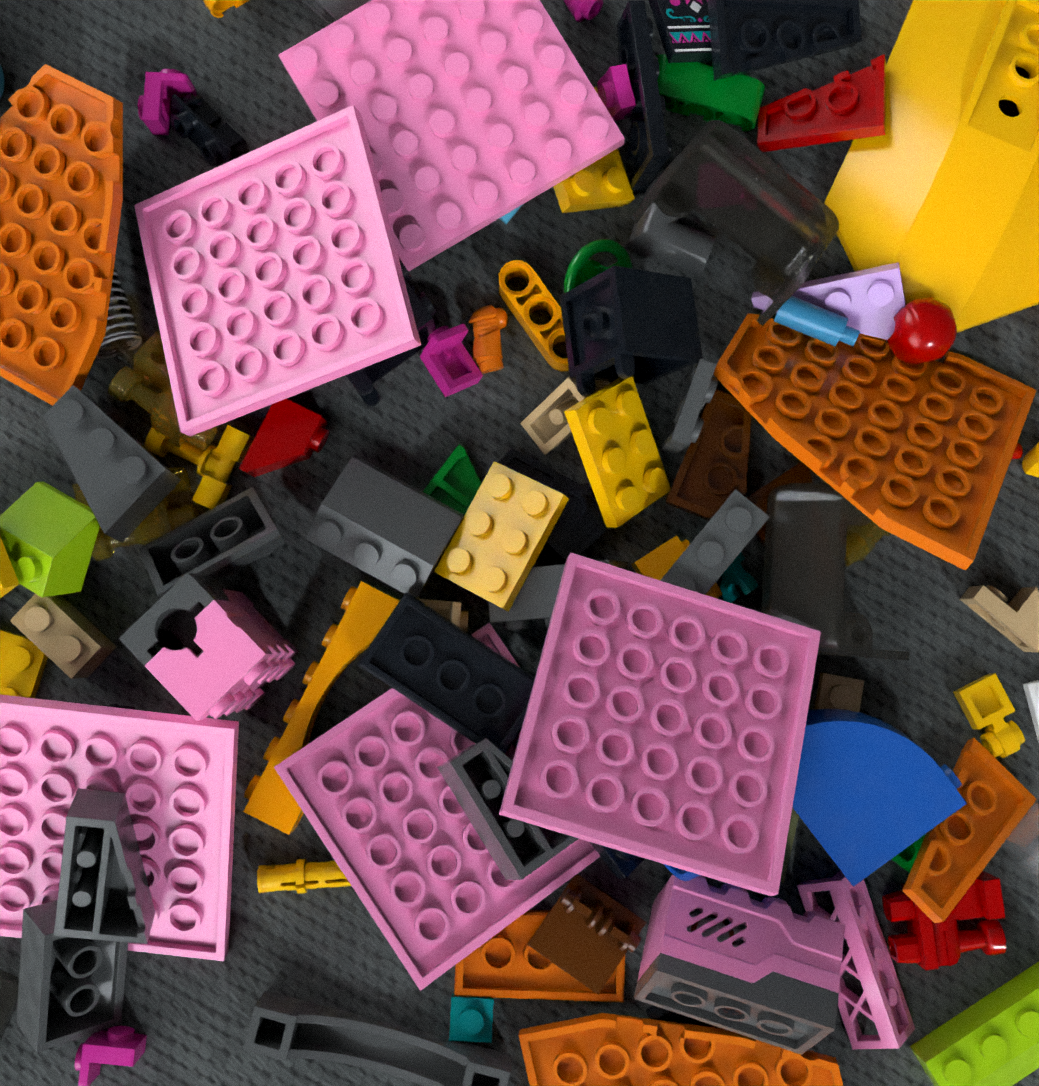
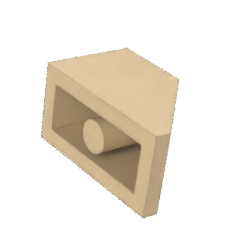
M569 376L520 423L544 455L572 436L564 411L586 398L578 392L576 378H570ZM595 380V392L610 382Z

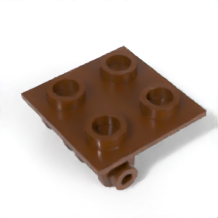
M576 874L563 890L529 941L528 946L599 995L627 951L634 952L641 941V937L638 935L647 922L588 880Z

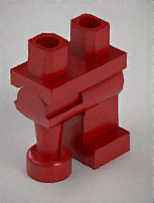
M985 871L980 873L945 921L940 923H934L903 891H896L882 896L883 910L887 920L890 922L907 920L908 933L888 937L890 956L897 963H917L927 971L939 969L938 966L955 965L959 961L961 953L981 948L989 956L1005 954L1006 952L1005 934L997 920L1005 918L1000 878ZM982 917L988 919L980 921L977 924L976 930L958 931L957 920Z

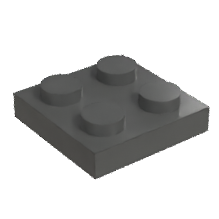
M700 358L686 374L659 451L675 456L682 449H688L691 442L695 443L704 423V419L698 417L699 412L703 409L705 402L710 403L718 384V379L712 377L717 364Z

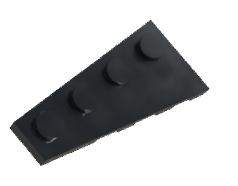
M708 0L714 81L849 48L862 41L859 0Z

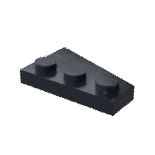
M513 448L497 462L564 494L569 499L546 541V544L565 563L570 552L582 555L608 529L604 523L592 488L569 479L547 465Z

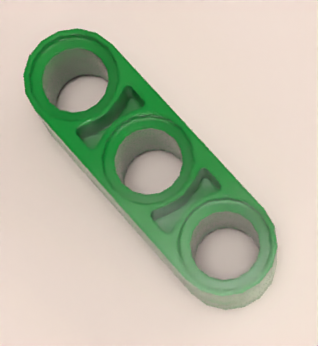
M666 54L656 55L659 61V77L657 82L659 94L665 98V110L686 116L694 113L704 116L703 120L726 127H728V123L741 126V131L745 132L755 128L765 91L764 84L758 79L740 74L714 81L713 66L698 62L668 63Z

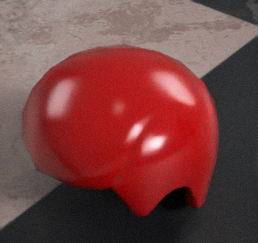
M933 297L913 299L893 317L895 330L892 336L888 338V344L897 359L906 363L919 364L938 360L954 344L957 325L951 308Z

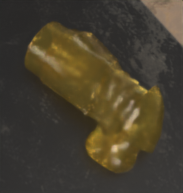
M861 511L860 515L863 520L859 523L857 522L839 543L832 548L836 558L846 567H849L854 562L864 561L874 549L875 543L882 536L891 535V533L881 529Z

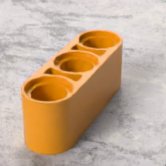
M512 260L506 263L499 272V293L502 300L547 363L553 369L560 372L569 371L568 358L558 357L553 351V347L556 344L565 342L561 307L527 262ZM513 277H520L528 283V286L524 290L513 291L506 286V283ZM542 309L547 311L552 319L544 325H538L531 321L530 314L535 310Z

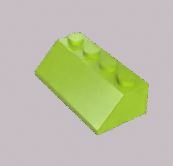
M1039 962L909 1046L934 1086H1013L1039 1068Z

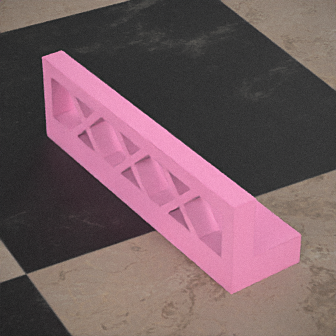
M840 870L831 878L808 880L799 883L797 888L806 912H821L826 914L830 920L845 924L844 938L847 941L849 951L846 956L842 954L838 1008L852 1049H899L915 1030V1026L864 879L853 887ZM829 890L835 906L832 915L818 906L814 892ZM845 971H848L860 980L863 988L861 997L846 987L843 979ZM860 1012L875 1023L879 1035H862L857 1020Z

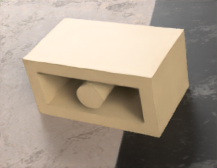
M34 594L10 620L71 679L88 677L116 648L103 633L62 595L42 598Z

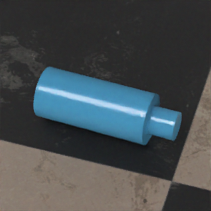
M787 293L774 318L776 323L836 347L838 341L854 346L860 333L859 330L846 325L848 318Z

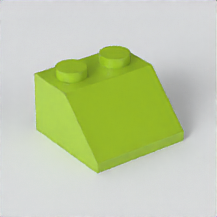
M44 481L36 482L0 515V536L19 584L42 598L81 592L100 525L90 507Z

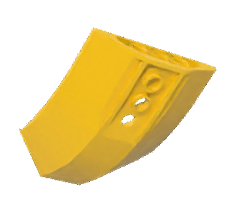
M912 0L886 63L885 135L854 139L827 198L823 203V207L854 271L899 262L906 305L913 299L933 297L945 303L951 308L954 315L957 333L1039 304V0ZM1015 67L1025 69L1030 79L1020 76ZM1010 100L1014 102L1019 115L1015 117L1005 115L999 108V101Z

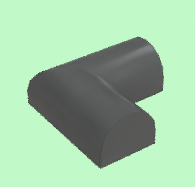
M660 169L645 192L625 249L700 277L716 236L678 223L691 185L682 175Z

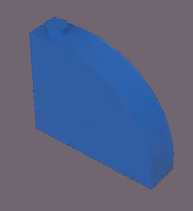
M808 710L793 809L853 887L967 804L957 788L962 786V783L946 764L939 767L931 756L892 725L878 718L850 710Z

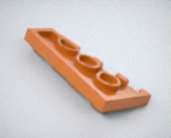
M975 738L966 742L953 769L954 774L962 783V786L957 788L967 804L926 833L902 889L934 923L945 921L1037 800Z

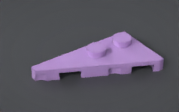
M899 262L753 292L751 298L753 308L777 313L787 293L848 318L846 325L859 330L860 334L888 340L894 333L895 321L893 317L902 308L906 307Z

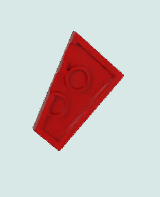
M885 54L870 60L871 66L855 73L849 74V71L846 70L833 76L834 82L812 91L805 88L761 107L758 114L757 133L759 151L768 152L885 135Z

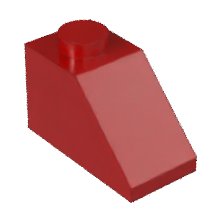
M288 399L272 404L239 469L253 477H257L310 459L313 451L319 453L327 441L329 430L325 429L328 422L321 415Z

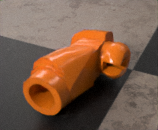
M483 306L472 314L468 323L473 324V335L475 337L473 341V360L476 361V365L479 366L481 373L485 374L504 368L500 330L507 326L508 316L501 307Z

